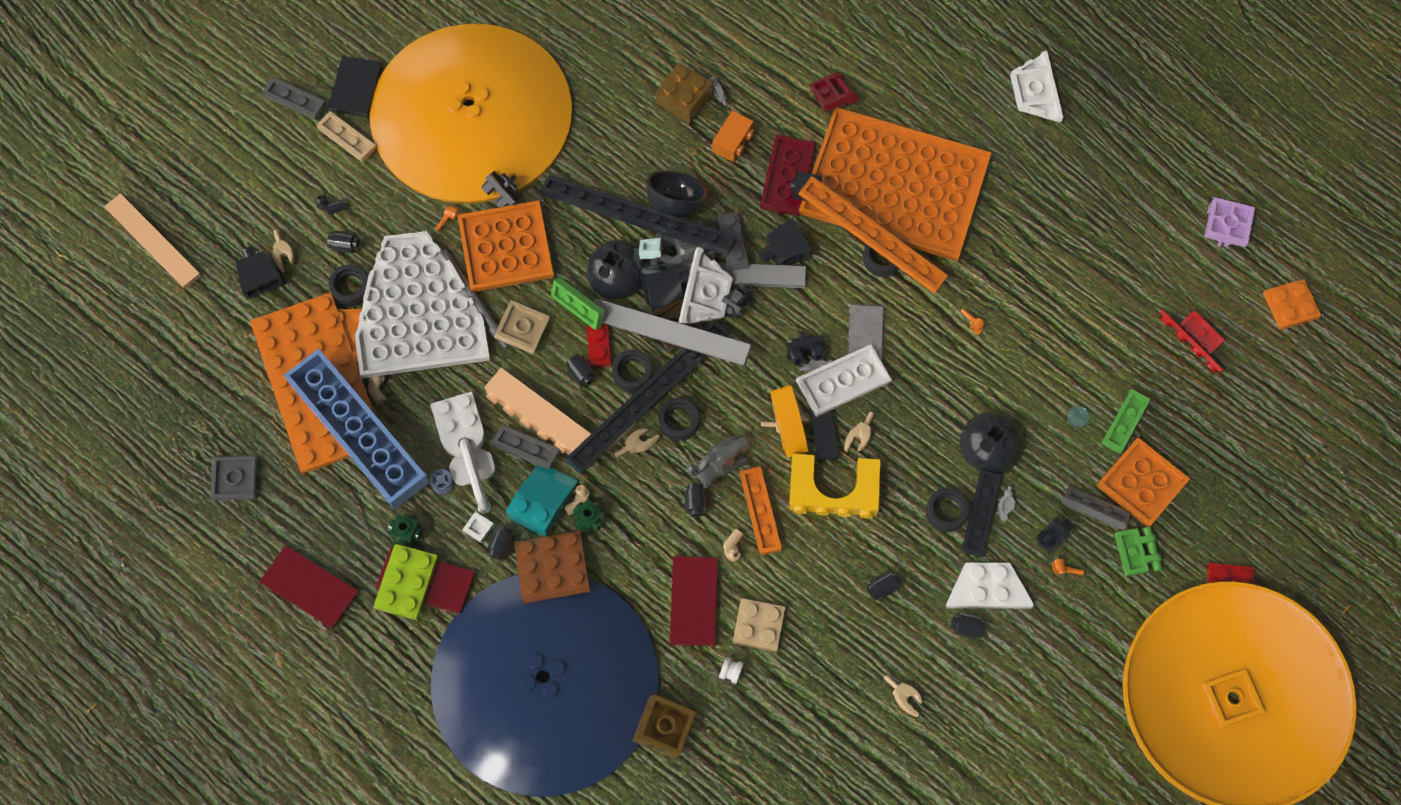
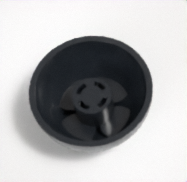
M656 171L647 177V195L653 207L658 211L677 217H685L697 211L706 199L707 190L704 185L686 174L675 171Z
M625 240L607 241L598 246L591 254L587 264V278L590 286L598 295L607 299H623L633 295L642 287L639 268L648 266L647 259H640L639 248L636 245Z
M980 413L966 423L960 434L961 453L967 463L978 471L982 469L997 474L1004 473L1012 469L1022 457L1024 450L1022 431L1012 418L1003 413Z

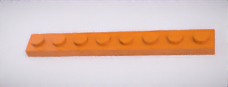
M813 176L800 190V196L931 292L935 293L948 276Z

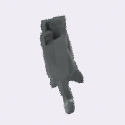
M702 219L697 221V223L704 225ZM657 233L654 238H661L662 253L675 246L677 255L670 257L666 254H661V257L651 259L650 264L652 266L658 265L659 262L671 263L673 265L692 263L695 249L699 246ZM702 248L704 250L703 253L710 260L715 259L714 251Z
M737 434L716 443L696 466L690 465L687 467L688 474L697 476L703 487L708 488L714 484L718 477L729 474L740 465L746 466L748 464V459L740 454V451L743 450L745 452L749 449L748 440L744 436L739 438Z

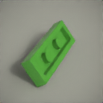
M559 277L553 281L551 292L553 299L594 330L602 326L605 312L602 308Z
M1131 389L1101 444L1121 454L1145 411L1150 398Z

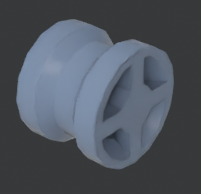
M437 469L432 472L430 483L433 490L441 495L449 493L454 487L451 474L445 469Z

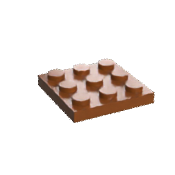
M580 531L514 542L523 604L590 592Z

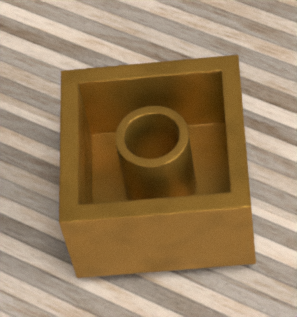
M678 63L656 91V104L690 124L712 96V82L683 64Z
M653 694L647 700L632 741L675 759L681 754L696 712Z

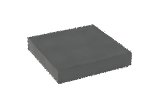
M257 455L213 457L210 499L212 501L256 499Z

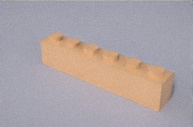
M502 368L485 386L486 397L492 403L501 404L507 414L512 417L514 415L517 416L523 426L528 429L532 427L537 431L536 434L542 440L552 442L553 446L559 448L562 454L565 452L569 455L591 435V433Z

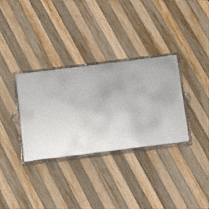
M868 303L864 305L849 304L847 355L872 344L883 363L884 306L869 305Z

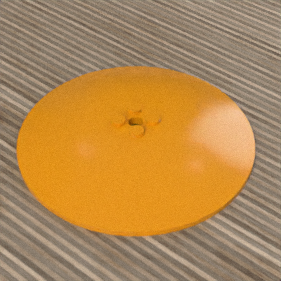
M462 24L442 28L424 35L409 44L392 59L383 71L375 87L370 107L372 137L378 153L389 170L408 187L423 195L441 201L466 204L493 201L501 196L496 189L488 195L481 188L486 181L485 178L493 171L499 176L505 173L509 178L515 175L517 178L513 182L518 187L514 191L515 193L535 182L552 166L560 155L568 138L572 121V102L569 86L561 68L553 57L542 46L527 36L511 29L488 24ZM467 100H473L474 104L471 106H465L464 102Z
M1240 582L1208 583L1182 591L1165 601L1144 621L1137 631L1126 657L1123 672L1124 705L1127 719L1139 747L1150 763L1165 779L1183 793L1208 805H1292L1315 793L1327 783L1341 765L1350 747L1356 721V697L1347 662L1339 646L1326 628L1305 608L1278 592L1265 587ZM1229 693H1235L1238 696V704L1235 705L1229 702Z

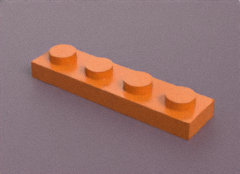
M761 466L739 471L760 556L782 551Z

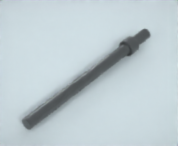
M441 250L446 261L449 260L453 264L465 285V292L474 301V306L490 328L489 332L494 338L499 324H496L476 292L470 290L468 280L448 250ZM497 339L504 350L511 347L510 344Z

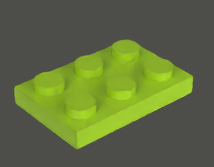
M395 544L373 606L374 609L418 621L439 558L438 555Z

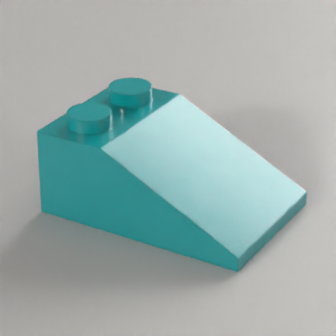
M537 465L517 491L507 508L506 514L508 519L541 536H549L578 480L553 468L548 470Z

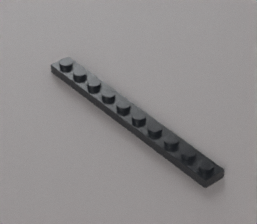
M550 175L540 188V194L726 256L730 254L737 242L736 235Z
M715 320L703 329L704 331L727 338L730 334L729 331ZM683 348L566 457V462L583 475L709 355Z

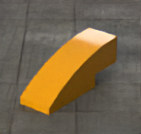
M788 385L770 391L776 424L786 456L789 458L792 457V454L808 452L805 433L792 386Z

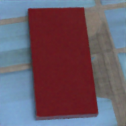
M780 135L775 136L760 202L761 210L800 217L799 209L802 201L792 199L791 181L792 178L797 177L798 171L810 172L816 142Z
M286 545L259 581L261 585L332 630L359 594L358 590Z
M390 547L375 589L377 591L380 589L391 557L392 547ZM437 561L423 604L454 614H460L465 605L475 572Z
M673 556L670 619L671 646L715 647L716 557Z

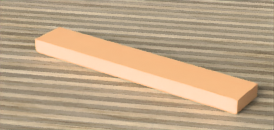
M121 193L104 206L184 289H187L201 277L200 273Z

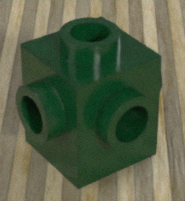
M587 499L584 503L580 502L573 509V525L580 532L584 531L590 536L604 525V509L597 502L592 503Z
M397 514L395 520L390 522L388 532L394 544L414 548L416 542L421 538L422 527L415 516Z

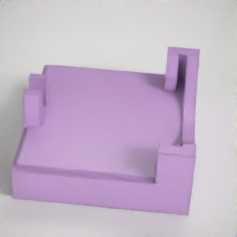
M1214 197L1208 207L1207 213H1209L1204 237L1217 240L1219 246L1223 242L1225 243L1224 247L1230 244L1246 247L1249 241L1255 207Z

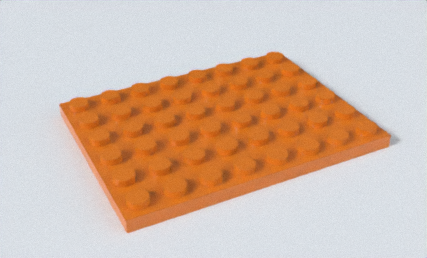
M836 107L812 174L822 176V183L908 247L958 262L992 152ZM802 201L799 209L801 215L843 227L810 202Z

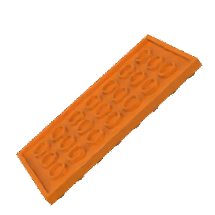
M331 292L250 320L302 475L349 458L350 456L284 377L285 373L307 358L310 352L313 353L320 349L329 360V354L333 351H338L340 354L337 355V363H332V365L374 413L365 385L360 377L356 362L350 359L352 349Z

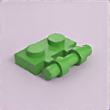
M1151 527L1143 528L1144 536L1141 537L1138 528L1119 531L1114 534L1125 577L1147 573L1149 571L1148 564H1152L1154 572L1163 570L1161 565L1163 561L1162 556L1158 554L1156 547L1157 538L1156 535H1153ZM1142 545H1147L1149 555L1145 556Z

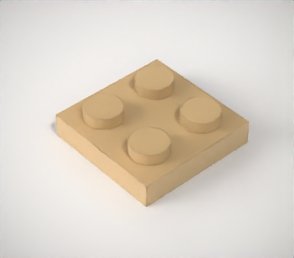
M510 300L494 338L534 354L550 316Z
M741 598L733 644L777 652L785 607Z

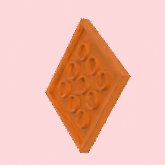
M539 200L457 215L471 291L478 292L554 278Z

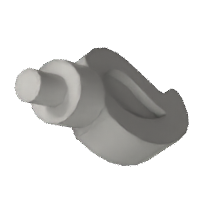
M715 77L709 78V81L712 82V90L720 103L726 106L727 98L722 87Z
M812 359L808 364H803V367H799V371L811 372L833 361H814Z
M1010 486L998 503V514L1004 522L1008 520L1007 515L1015 507L1012 487Z

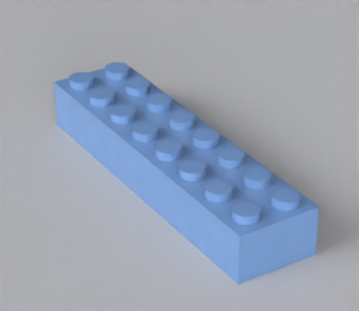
M317 349L284 374L290 386L394 510L429 484L424 472L320 349Z

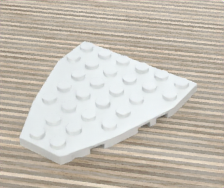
M422 231L384 236L381 244L382 248L376 256V263L368 277L362 312H360L359 316L360 321L355 334L360 377L367 378L490 360L483 317L474 306L472 298H469L465 292V285L453 264L449 260L446 261L444 259L441 249L432 241L428 232Z

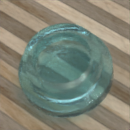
M1072 407L1067 414L1068 422L1074 427H1083L1089 421V413L1084 407Z

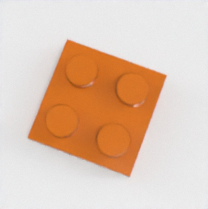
M1305 279L1265 290L1263 293L1280 330L1317 320L1321 317Z

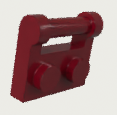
M840 72L808 84L811 93L825 112L846 103L854 104L858 100V95L849 88L844 81V76ZM833 85L839 86L843 94L840 95Z

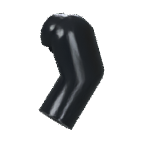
M324 195L316 198L318 209L328 214L347 209L344 199L331 202Z

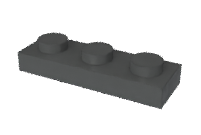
M272 77L262 92L264 97L315 121L326 106L324 100Z
M738 213L717 215L719 230L737 236V242L728 256L724 255L727 271L747 269L748 260Z
M504 425L501 426L492 441L493 447L548 470L552 469L560 455L559 448Z
M1070 485L1062 501V504L1070 509L1080 511L1093 519H1098L1109 524L1111 527L1123 531L1127 526L1131 513Z

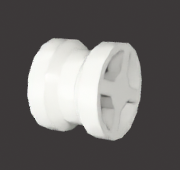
M726 657L719 678L723 680L727 678L732 683L737 684L744 663L740 661L736 663L731 658Z

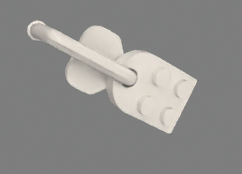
M472 391L430 404L442 445L449 454L455 456L449 465L454 483L460 486L472 484L479 512L483 514L488 513L491 505L486 499L481 480L490 478L495 472V466L491 454L480 449L484 443L485 434Z

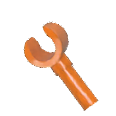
M452 206L446 207L444 217L435 227V230L439 232L449 218L456 220L458 218L457 215H459L458 209Z
M963 308L961 313L972 323L970 330L979 335L984 329L983 320L973 317Z
M1056 559L1055 562H1052L1055 574L1066 572L1079 575L1084 574L1082 569L1066 566L1064 559Z

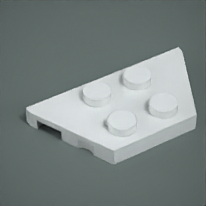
M1043 51L1039 57L1034 60L1030 59L1024 66L1018 67L1011 72L1010 77L1019 111L1062 122L1063 114L1048 53Z
M701 247L695 249L678 322L684 325L723 318L727 304L721 302L725 295L729 294L733 279L726 271L720 268V265L714 259L711 261L703 253L704 250Z
M965 563L946 603V608L1032 609L1033 602L1010 563Z

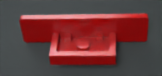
M1163 309L1160 311L1163 315L1160 319L1168 327L1173 325L1178 330L1175 334L1183 342L1188 340L1193 345L1191 350L1199 358L1203 355L1208 360L1206 365L1214 373L1216 371H1219L1221 374L1224 372L1210 355L1225 340L1195 310L1179 325Z

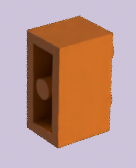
M731 111L712 142V152L734 162L737 156L740 157L742 155L746 141H750L754 135L753 121Z

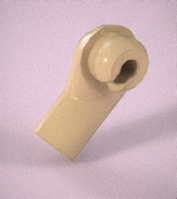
M384 375L369 377L367 390L377 405L382 404L386 400L380 391V384L384 383L385 380Z
M579 485L575 490V500L564 506L568 516L574 513L573 509L580 502L584 503L589 499L590 492L585 485Z
M734 529L723 544L725 556L732 562L739 560L741 557L737 543L744 535L737 529Z

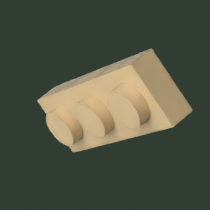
M331 111L316 125L318 130L361 162H364L377 149L374 143Z

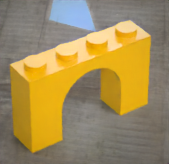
M792 454L790 511H794L796 514L816 512L817 515L821 516L829 515V513L838 514L840 517L860 515L861 518L865 519L877 516L879 510L880 459L858 458L855 489L846 497L835 499L823 495L815 486V455Z

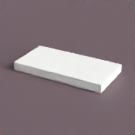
M872 344L796 379L816 417L892 381Z

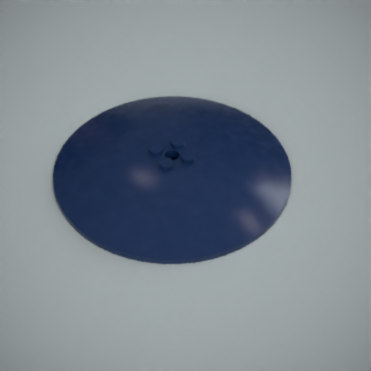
M519 574L508 577L489 586L472 598L462 608L461 613L454 617L443 634L437 648L431 675V698L435 719L445 742L457 759L470 772L488 784L506 792L531 797H554L574 793L588 788L611 775L623 765L639 746L632 739L648 698L653 694L658 696V666L655 651L645 626L634 610L619 595L595 580L588 578L590 592L523 604ZM540 672L549 673V681L539 683L537 681L538 674Z

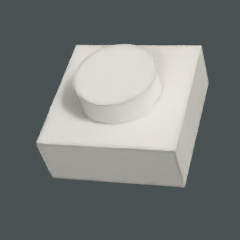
M475 512L463 528V532L482 543L494 527V524Z

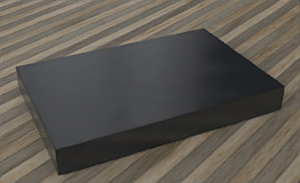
M342 56L328 110L336 113L369 117L371 101L379 80L382 63Z

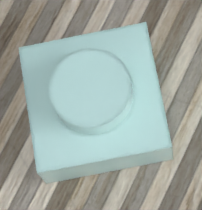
M661 238L640 240V259L661 257Z

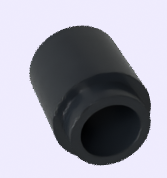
M336 230L329 233L327 246L333 251L355 253L360 247V238L357 237L356 233Z
M576 354L566 362L567 371L580 386H589L595 381L596 371L583 356L581 357L579 354Z
M700 483L689 484L686 486L687 490H685L686 513L690 514L691 517H702L708 511L706 489Z
M500 526L499 529H494L487 547L489 550L488 556L504 561L505 556L509 555L515 538L511 529Z
M887 570L870 580L866 588L875 601L878 599L882 600L898 591L901 581L895 572L891 573Z
M958 612L957 616L952 617L951 629H954V634L973 639L983 637L986 625L985 620H981L978 616Z

